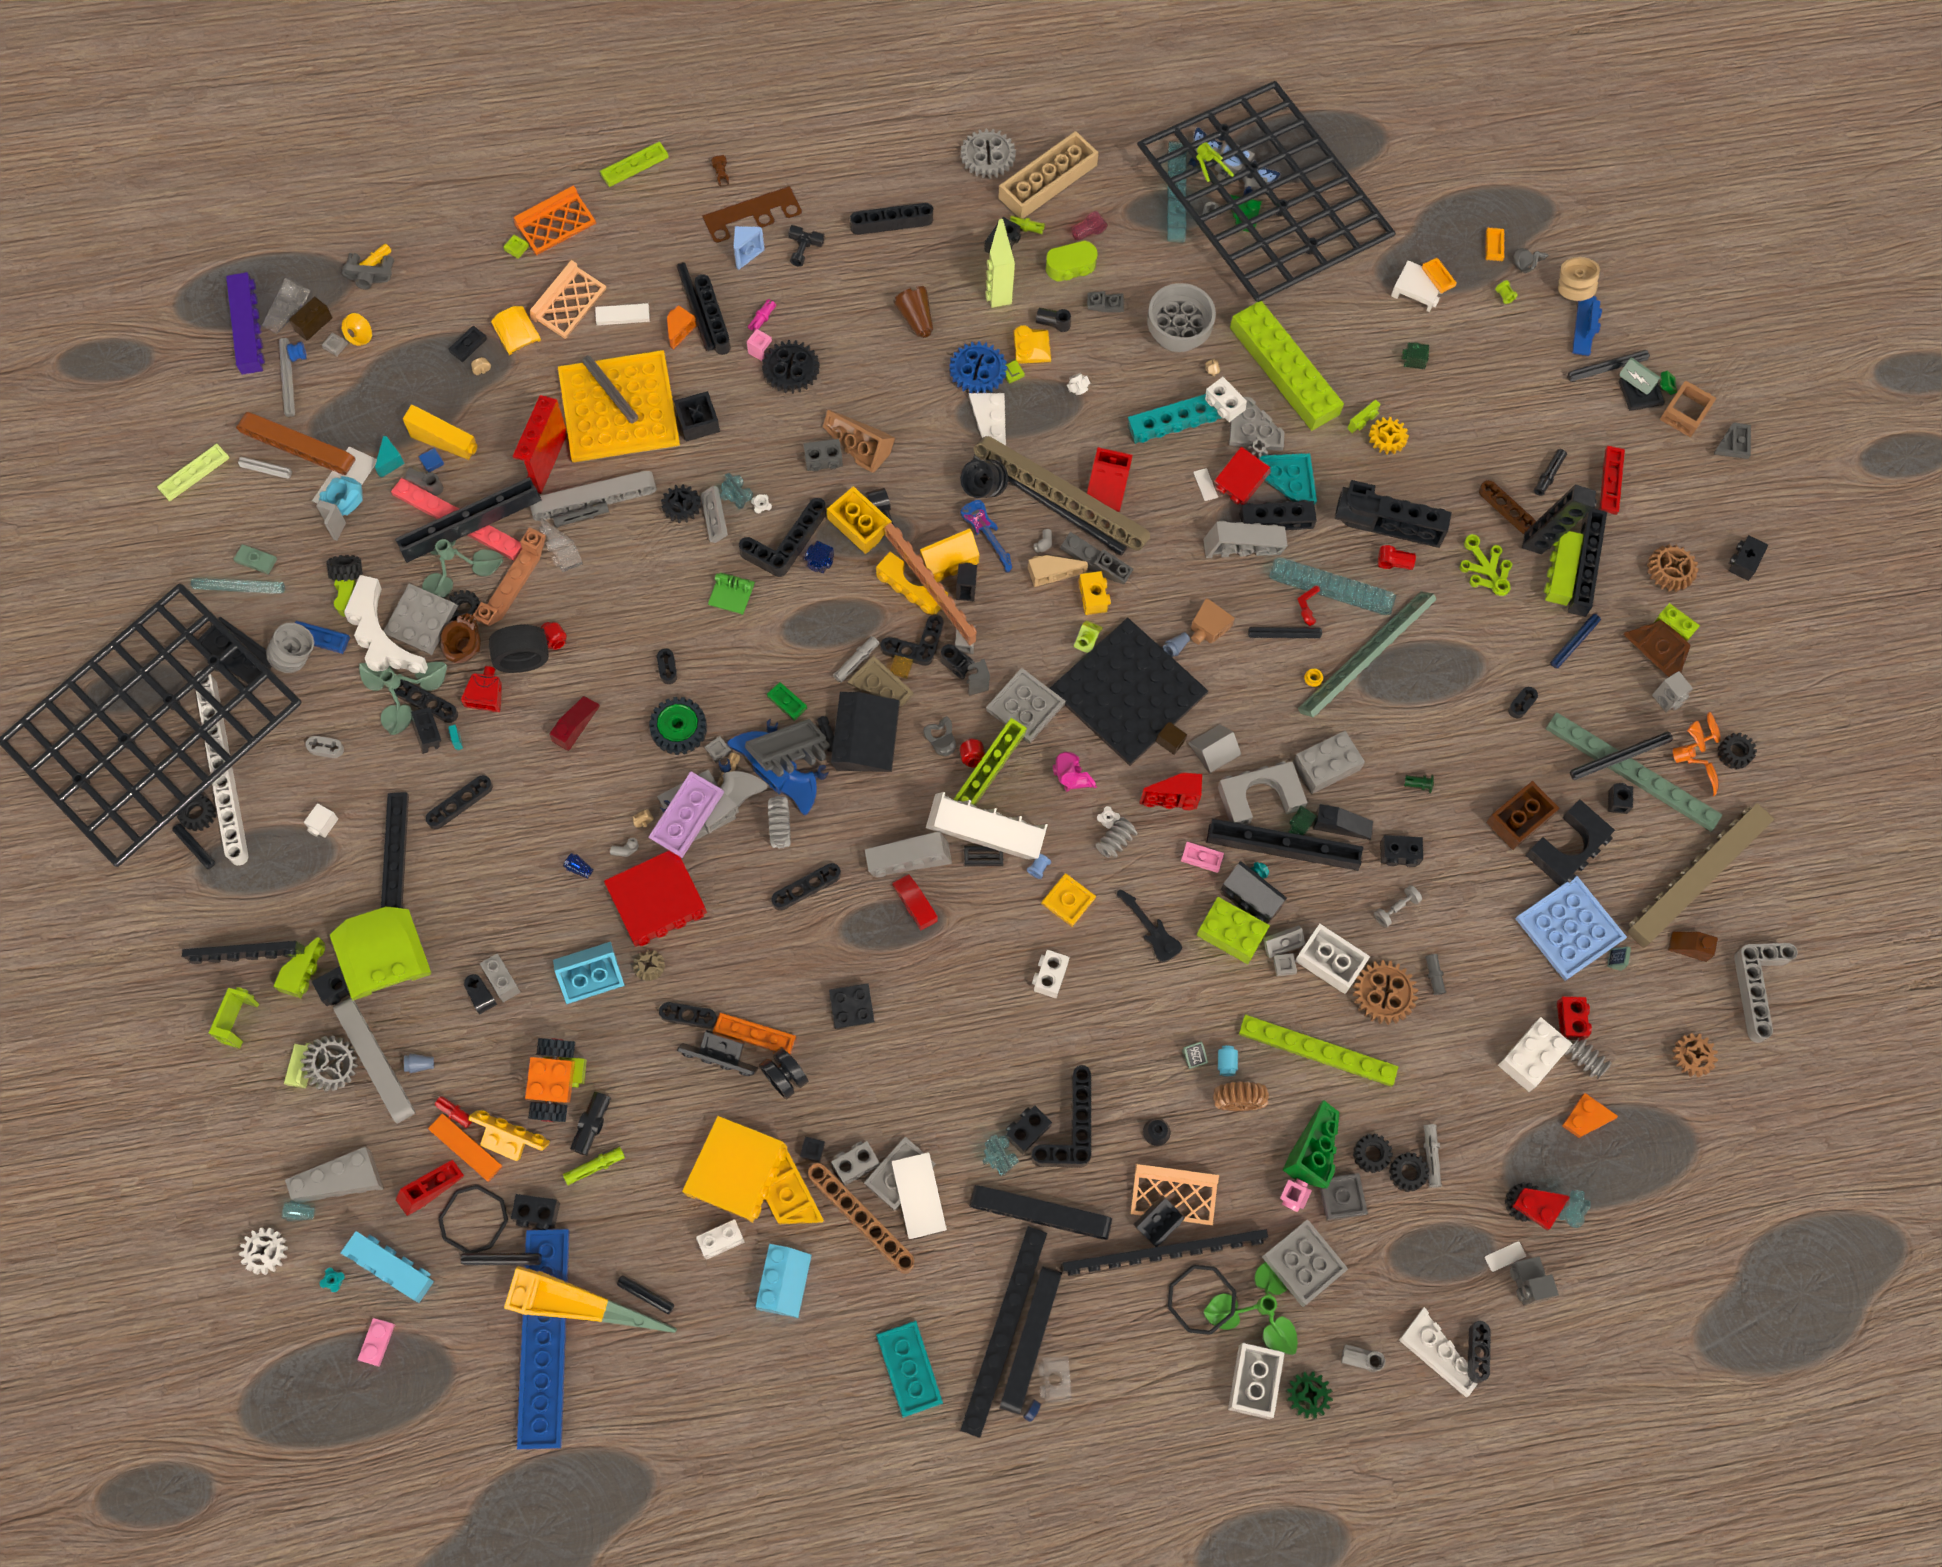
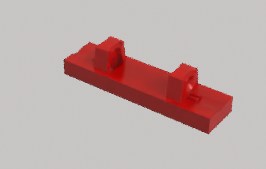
M1607 446L1604 454L1599 510L1617 515L1620 509L1625 449Z

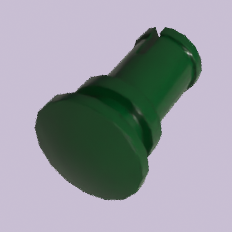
M1431 774V778H1426L1425 775L1423 777L1406 775L1404 787L1421 788L1423 791L1429 789V793H1431L1434 787V775Z

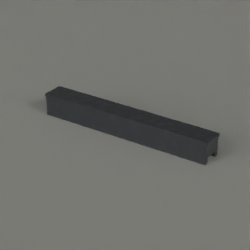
M530 477L406 533L395 540L405 562L408 563L436 550L435 545L439 540L446 539L451 543L542 501Z
M1212 819L1208 827L1206 843L1356 871H1359L1362 863L1363 846Z

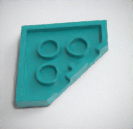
M1310 453L1261 456L1259 460L1268 465L1271 473L1265 479L1266 482L1293 502L1307 500L1314 501V504H1316L1317 498Z

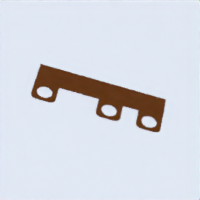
M788 186L708 213L702 217L713 241L719 243L730 238L726 224L753 216L757 225L762 228L775 222L770 209L781 206L787 218L800 215L802 210L791 187ZM794 205L797 207V212L789 214L786 208ZM761 215H768L770 221L766 224L759 221ZM717 230H724L726 235L724 238L718 239L715 237V232Z

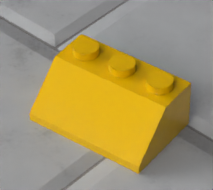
M854 486L827 508L828 520L865 554L880 542L885 534V526L892 523L887 516Z
M970 528L920 549L923 565L926 569L929 568L932 571L937 583L947 576L957 575L959 564L972 563L977 565L979 563V552Z

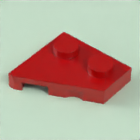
M1524 1188L1512 1206L1548 1231L1570 1197L1563 1194Z

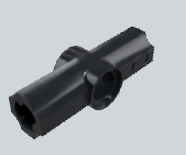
M594 1091L586 1112H583L579 1119L578 1131L570 1150L581 1155H588L595 1136H598L602 1129L603 1117L611 1097Z

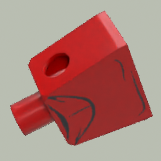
M485 666L483 674L474 673L471 675L461 697L464 707L493 712L501 711L502 683L499 677L494 676L495 668Z

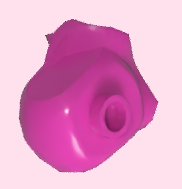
M1072 752L1060 753L1056 757V764H1053L1054 775H1057L1059 782L1064 785V790L1069 792L1070 789L1097 788L1095 781L1088 772L1081 773L1080 759Z

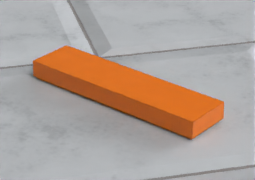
M719 1013L713 1030L715 1033L771 1051H776L783 1047L789 1054H791L796 1039L795 1035L724 1013Z
M443 1113L428 1128L429 1131L487 1182L503 1167Z

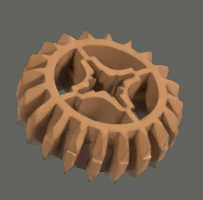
M1669 543L1654 550L1647 563L1649 568L1647 573L1651 574L1650 580L1656 581L1655 585H1661V589L1666 587L1668 592L1672 589L1675 592L1680 589L1683 591L1696 579L1698 562L1694 561L1695 556L1689 555L1690 551H1684V546L1678 548L1676 544L1672 547Z
M1255 1082L1226 1083L1225 1085L1217 1086L1214 1089L1213 1095L1216 1108L1227 1111L1262 1109L1267 1106L1269 1099L1266 1086Z

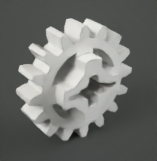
M260 1228L259 1233L254 1230L251 1231L252 1237L245 1236L247 1243L240 1245V1247L244 1248V1251L240 1252L239 1255L245 1257L241 1263L247 1265L246 1269L249 1271L253 1270L255 1274H259L261 1271L262 1274L267 1275L268 1269L275 1272L276 1264L279 1266L283 1265L280 1259L287 1258L283 1251L287 1250L288 1247L282 1245L286 1239L283 1237L279 1238L281 1233L277 1231L274 1233V1230L268 1228L267 1232L264 1228ZM266 1237H267V1238H272L273 1240H272V1241L269 1240V1241L265 1242V1240H263V1238H266ZM265 1247V1248H266V1249L264 1250V1253H265V1254L262 1255V1254H261V1253L263 1252V1249H262V1248ZM261 1260L264 1263V1265H257L254 1262H259Z

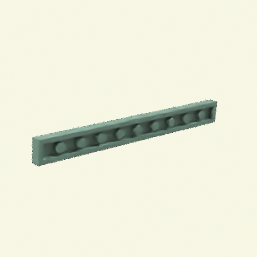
M1423 591L1418 593L1298 708L1300 713L1309 717L1319 714L1339 692L1343 691L1363 669L1368 667L1386 647L1392 644L1409 625L1417 620L1437 600L1435 595Z
M1557 712L1546 727V730L1594 760L1619 751ZM1632 758L1607 767L1710 832L1714 830L1722 817V814Z

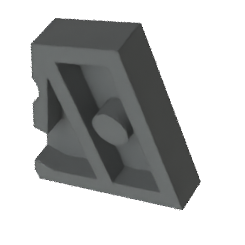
M1733 422L1714 451V455L1749 459L1751 456V425Z

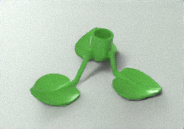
M1265 1262L1255 1273V1284L1257 1287L1265 1289L1264 1293L1266 1296L1260 1298L1257 1304L1238 1309L1236 1301L1234 1316L1224 1323L1220 1329L1229 1330L1235 1328L1240 1323L1238 1313L1257 1309L1263 1315L1269 1314L1271 1325L1266 1326L1263 1330L1265 1345L1271 1350L1294 1355L1298 1344L1294 1325L1285 1317H1279L1275 1322L1273 1321V1316L1275 1315L1273 1311L1277 1308V1301L1271 1294L1280 1295L1287 1290V1287ZM1219 1294L1204 1309V1316L1212 1325H1217L1231 1313L1232 1296L1229 1294Z

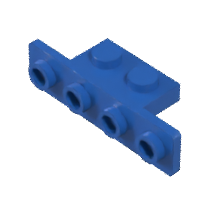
M1596 296L1578 301L1573 354L1584 356L1591 354L1592 339L1596 333H1599L1601 323H1598L1602 314V308H1600L1601 301L1597 300Z

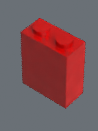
M1241 447L1214 480L1215 486L1221 494H1228L1230 500L1235 504L1245 505L1271 473L1268 465Z

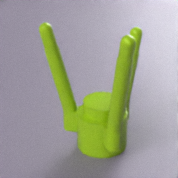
M1207 142L1198 147L1196 158L1200 162L1207 182L1210 179L1203 160L1210 161L1214 158L1231 177L1234 176L1230 169L1221 161L1223 159L1222 156Z

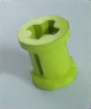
M1508 280L1503 281L1495 288L1496 292L1502 296L1504 304L1511 303L1518 296L1517 292H1514L1510 287Z

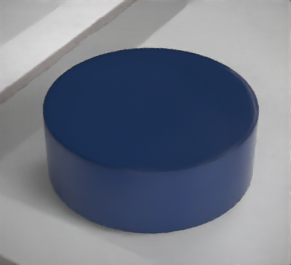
M1033 1399L1023 1418L1032 1422L1041 1407V1403Z

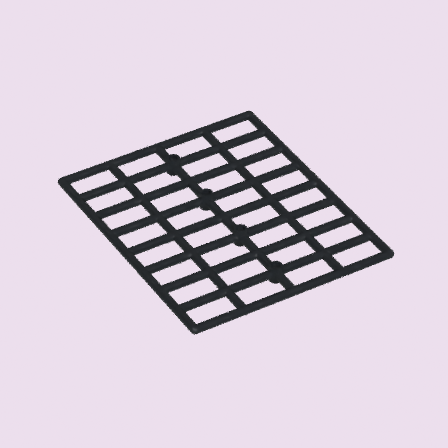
M1277 81L1270 82L1144 138L1137 143L1139 149L1256 302L1277 294L1394 237L1396 234ZM1274 89L1283 102L1257 113L1247 101ZM1240 103L1250 115V117L1230 126L1220 124L1214 116ZM1287 107L1298 119L1274 131H1271L1262 120V118ZM1208 118L1217 130L1210 135L1190 143L1180 131ZM1256 122L1265 135L1238 147L1229 133ZM1303 125L1312 139L1286 150L1276 137ZM1174 133L1183 147L1155 158L1146 145ZM1216 139L1219 141L1225 140L1232 150L1221 154L1220 156L1223 158L1221 161L1223 162L1237 156L1246 169L1234 174L1233 177L1229 176L1219 181L1210 170V167L1218 163L1214 158L1206 161L1204 165L1212 185L1185 197L1175 183L1202 171L1200 162L1196 158L1198 153L1195 149L1205 142L1209 143ZM1269 140L1279 152V154L1260 163L1250 162L1243 153ZM1318 144L1327 157L1301 169L1291 155ZM1188 152L1198 165L1170 178L1160 164ZM1285 159L1294 172L1267 184L1258 171ZM1332 162L1342 176L1315 188L1305 174ZM1244 177L1254 178L1261 187L1235 200L1224 188V186ZM1297 178L1309 190L1289 201L1279 200L1272 191ZM1347 181L1356 195L1330 207L1320 193ZM1218 190L1227 204L1199 216L1189 202ZM1266 193L1276 207L1248 219L1239 205ZM1311 197H1314L1324 209L1299 222H1296L1287 210ZM1362 200L1371 214L1345 226L1335 212ZM1232 209L1242 223L1214 235L1205 224V221ZM1275 214L1283 216L1290 224L1289 227L1264 239L1253 226ZM1326 216H1329L1338 227V230L1319 239L1309 238L1302 229ZM1377 219L1386 233L1360 245L1350 231ZM1247 228L1257 242L1229 255L1219 241ZM1292 232H1296L1305 245L1278 258L1268 244ZM1344 235L1353 249L1327 261L1316 247ZM1262 248L1271 262L1243 274L1234 260ZM1304 253L1308 255L1313 254L1320 265L1295 277L1283 265V263ZM1277 267L1287 281L1259 294L1249 280Z
M177 584L0 736V746L113 866L119 867L302 704V701L183 584ZM179 593L203 615L188 629L164 607ZM157 612L181 633L166 648L142 626ZM208 621L232 643L219 656L213 655L193 635ZM135 631L159 653L144 667L120 645ZM186 640L207 659L209 664L195 677L171 655ZM113 650L137 672L121 687L98 664ZM237 650L262 672L246 687L223 663ZM164 659L188 682L174 695L169 694L149 674ZM90 669H93L114 691L99 706L75 683ZM214 670L220 672L240 692L225 706L200 684ZM142 678L163 698L164 702L150 716L126 693ZM267 678L292 702L277 716L252 694ZM68 688L92 711L76 726L53 703ZM193 688L217 711L202 726L180 703V700ZM119 698L143 720L130 734L124 733L104 713ZM245 698L269 721L254 736L230 713ZM46 707L69 730L54 745L30 722ZM169 709L175 710L195 731L179 746L155 722ZM97 717L118 737L119 743L106 755H103L81 732ZM222 718L247 741L232 756L207 732ZM23 727L47 750L31 765L8 743V740ZM149 727L173 751L157 766L137 747L135 739ZM74 737L98 760L84 774L79 773L59 752ZM199 738H202L225 761L209 776L185 753ZM125 748L130 750L150 770L134 786L110 762ZM51 757L69 773L73 781L60 795L36 772ZM178 757L203 781L187 796L162 772ZM103 767L127 790L111 806L90 785L89 779ZM155 777L180 801L164 816L139 792ZM79 788L84 789L104 810L89 826L64 802ZM133 797L157 821L141 837L117 813ZM109 818L134 842L118 857L94 833Z

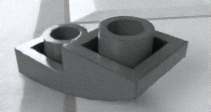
M1105 291L1088 292L1087 308L1099 312H1124V294L1106 295Z

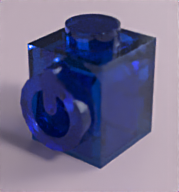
M817 540L815 545L811 544L808 547L804 560L807 561V566L812 571H819L824 574L826 569H830L833 564L834 549Z

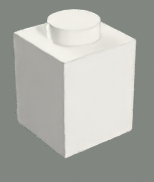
M317 803L304 823L308 827L307 831L316 837L321 835L325 838L337 822L338 817L334 812Z

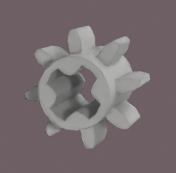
M1257 435L1255 441L1250 439L1249 443L1252 446H1249L1247 450H1251L1252 454L1260 459L1262 454L1267 456L1268 452L1265 449L1270 448V444H1266L1267 438L1260 439L1259 435ZM1257 444H1259V447H1262L1261 451L1256 447Z

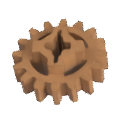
M1693 1033L1682 1036L1680 1040L1675 1042L1677 1047L1672 1049V1052L1676 1053L1672 1059L1678 1060L1675 1066H1681L1682 1073L1688 1071L1689 1077H1692L1694 1074L1697 1077H1701L1703 1074L1707 1075L1710 1073V1070L1715 1068L1713 1063L1718 1061L1714 1057L1718 1051L1712 1050L1715 1044H1708L1709 1038L1706 1037L1703 1040L1701 1039V1034L1695 1037ZM1692 1043L1690 1047H1685L1686 1044ZM1700 1063H1706L1703 1067H1698Z

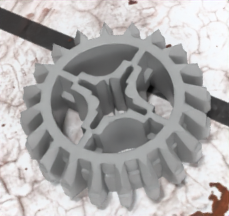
M781 796L769 798L768 820L771 846L778 849L789 847L791 844L788 799Z
M323 1036L321 1041L315 1039L314 1045L309 1044L307 1046L309 1051L303 1052V1055L307 1058L300 1061L306 1064L305 1067L301 1068V1071L307 1070L308 1074L304 1078H311L309 1084L313 1085L316 1083V1089L319 1090L323 1087L324 1091H329L330 1088L332 1091H335L338 1087H345V1082H351L350 1076L356 1074L352 1068H357L358 1066L356 1063H353L357 1056L351 1055L355 1049L348 1050L349 1043L345 1042L342 1044L343 1038L336 1040L335 1036H330L329 1039L327 1036ZM325 1047L335 1049L339 1054L335 1056L330 1051H327ZM319 1053V1064L318 1066H315V1059L317 1054ZM336 1059L332 1062V1064L329 1065L330 1067L327 1066L323 1068V1066L327 1065L329 1060L331 1061ZM343 1060V1069L341 1072L339 1064ZM324 1071L329 1076H332L333 1080L326 1079L319 1073Z

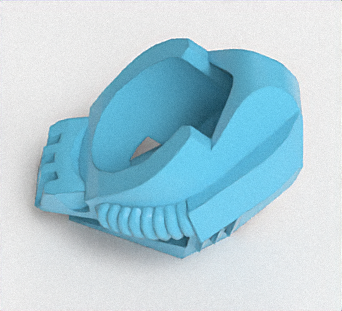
M341 476V478H334L327 486L326 491L320 493L319 500L337 505L342 515H348L363 502L362 484L349 477Z

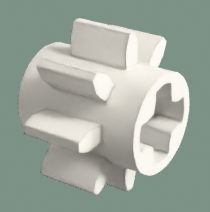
M1077 373L1069 378L1070 382L1067 386L1070 392L1080 395L1088 391L1087 387L1090 381L1087 376Z

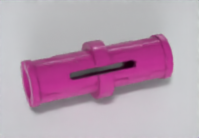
M767 299L762 308L756 311V316L748 325L751 331L753 329V332L756 329L759 330L762 324L768 321L770 313L776 307L773 301L770 303V299Z

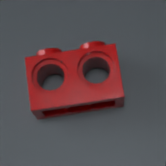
M1562 996L1557 1001L1559 1033L1567 1040H1577L1579 1038L1580 1041L1584 1038L1587 1039L1592 1032V1026L1588 1021L1590 1006L1587 1003L1586 997ZM1571 1005L1577 1008L1578 1013L1572 1011ZM1572 1025L1578 1026L1580 1032H1576Z

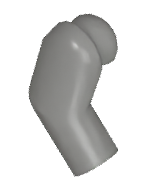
M1050 529L1042 531L1043 539L1033 546L1035 552H1045L1051 548L1052 532Z
M628 839L627 844L623 847L612 845L610 855L630 856L639 847L637 839Z

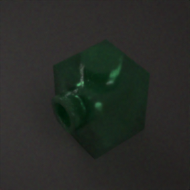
M1408 342L1406 349L1402 350L1401 360H1404V367L1425 369L1429 360V345Z

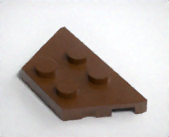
M1660 620L1623 634L1666 676L1670 677L1678 671L1682 672L1691 645L1664 621Z

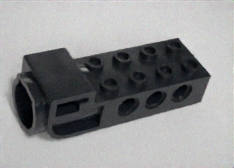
M1351 480L1348 487L1343 486L1334 519L1341 520L1346 526L1440 548L1448 533L1452 512L1442 508L1428 507L1425 504L1411 503L1408 500H1398L1390 496L1375 494L1376 486Z

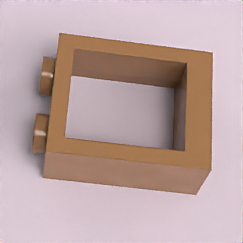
M1685 380L1659 420L1691 437L1717 398ZM1681 394L1705 407L1697 421L1673 408Z

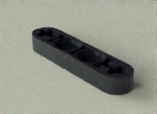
M401 679L399 687L403 686L408 691L407 694L403 690L398 691L397 688L394 689L398 698L419 709L428 708V704L431 701L438 702L437 707L431 709L434 717L444 722L452 723L458 718V711L454 705L408 681ZM421 693L422 696L419 700H412L413 694ZM442 707H443V709H444L445 711H447V712L452 711L453 714H452V715H449V714H448L447 717H446L445 712L441 710Z
M484 775L475 778L429 811L426 815V822L432 829L443 827L489 794L493 788L490 778ZM481 782L486 783V786H487V787H486V788L481 787L480 783H481ZM475 787V789L478 791L477 795L472 788ZM466 792H470L473 794L472 798L469 801H464L462 799V796ZM449 804L457 805L454 812L446 811ZM443 810L444 814L446 815L445 818L440 811ZM434 816L439 820L437 823L432 820Z
M834 863L827 864L780 889L772 896L773 907L777 910H785L837 882L841 877L840 867ZM829 870L836 871V876L828 875ZM822 873L824 877L827 876L826 882H824L823 877L821 875ZM812 878H818L821 881L817 887L811 886L809 882ZM801 887L803 889L802 895L795 896L792 893L793 889ZM786 892H789V895L792 898V900H789V897H787ZM777 898L784 899V904L776 903Z

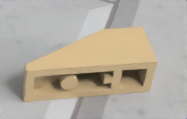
M1048 555L1035 556L1028 560V571L1034 587L1087 573L1088 568L1086 561Z

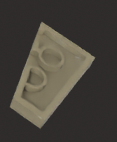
M874 656L847 682L849 685L871 695L899 700L900 707L914 695L912 690Z

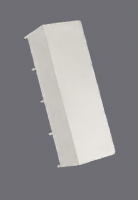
M945 792L935 794L926 825L927 829L940 831L943 834L1024 859L1039 858L1047 824L1031 825L1021 820L1022 816L1006 817L996 812V808L980 809L970 804L971 800L961 802L945 796Z

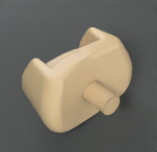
M477 358L471 363L472 371L476 375L484 374L491 368V364L485 358Z
M1212 359L1205 364V370L1208 374L1215 376V374L1220 373L1217 360Z
M648 809L633 816V823L637 828L647 827V824L654 820Z

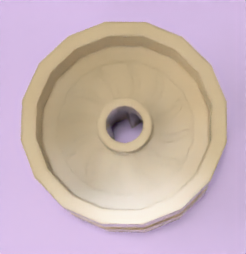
M1584 257L1566 260L1560 269L1559 293L1563 297L1574 301L1592 298L1596 294L1598 287L1599 265L1595 261Z

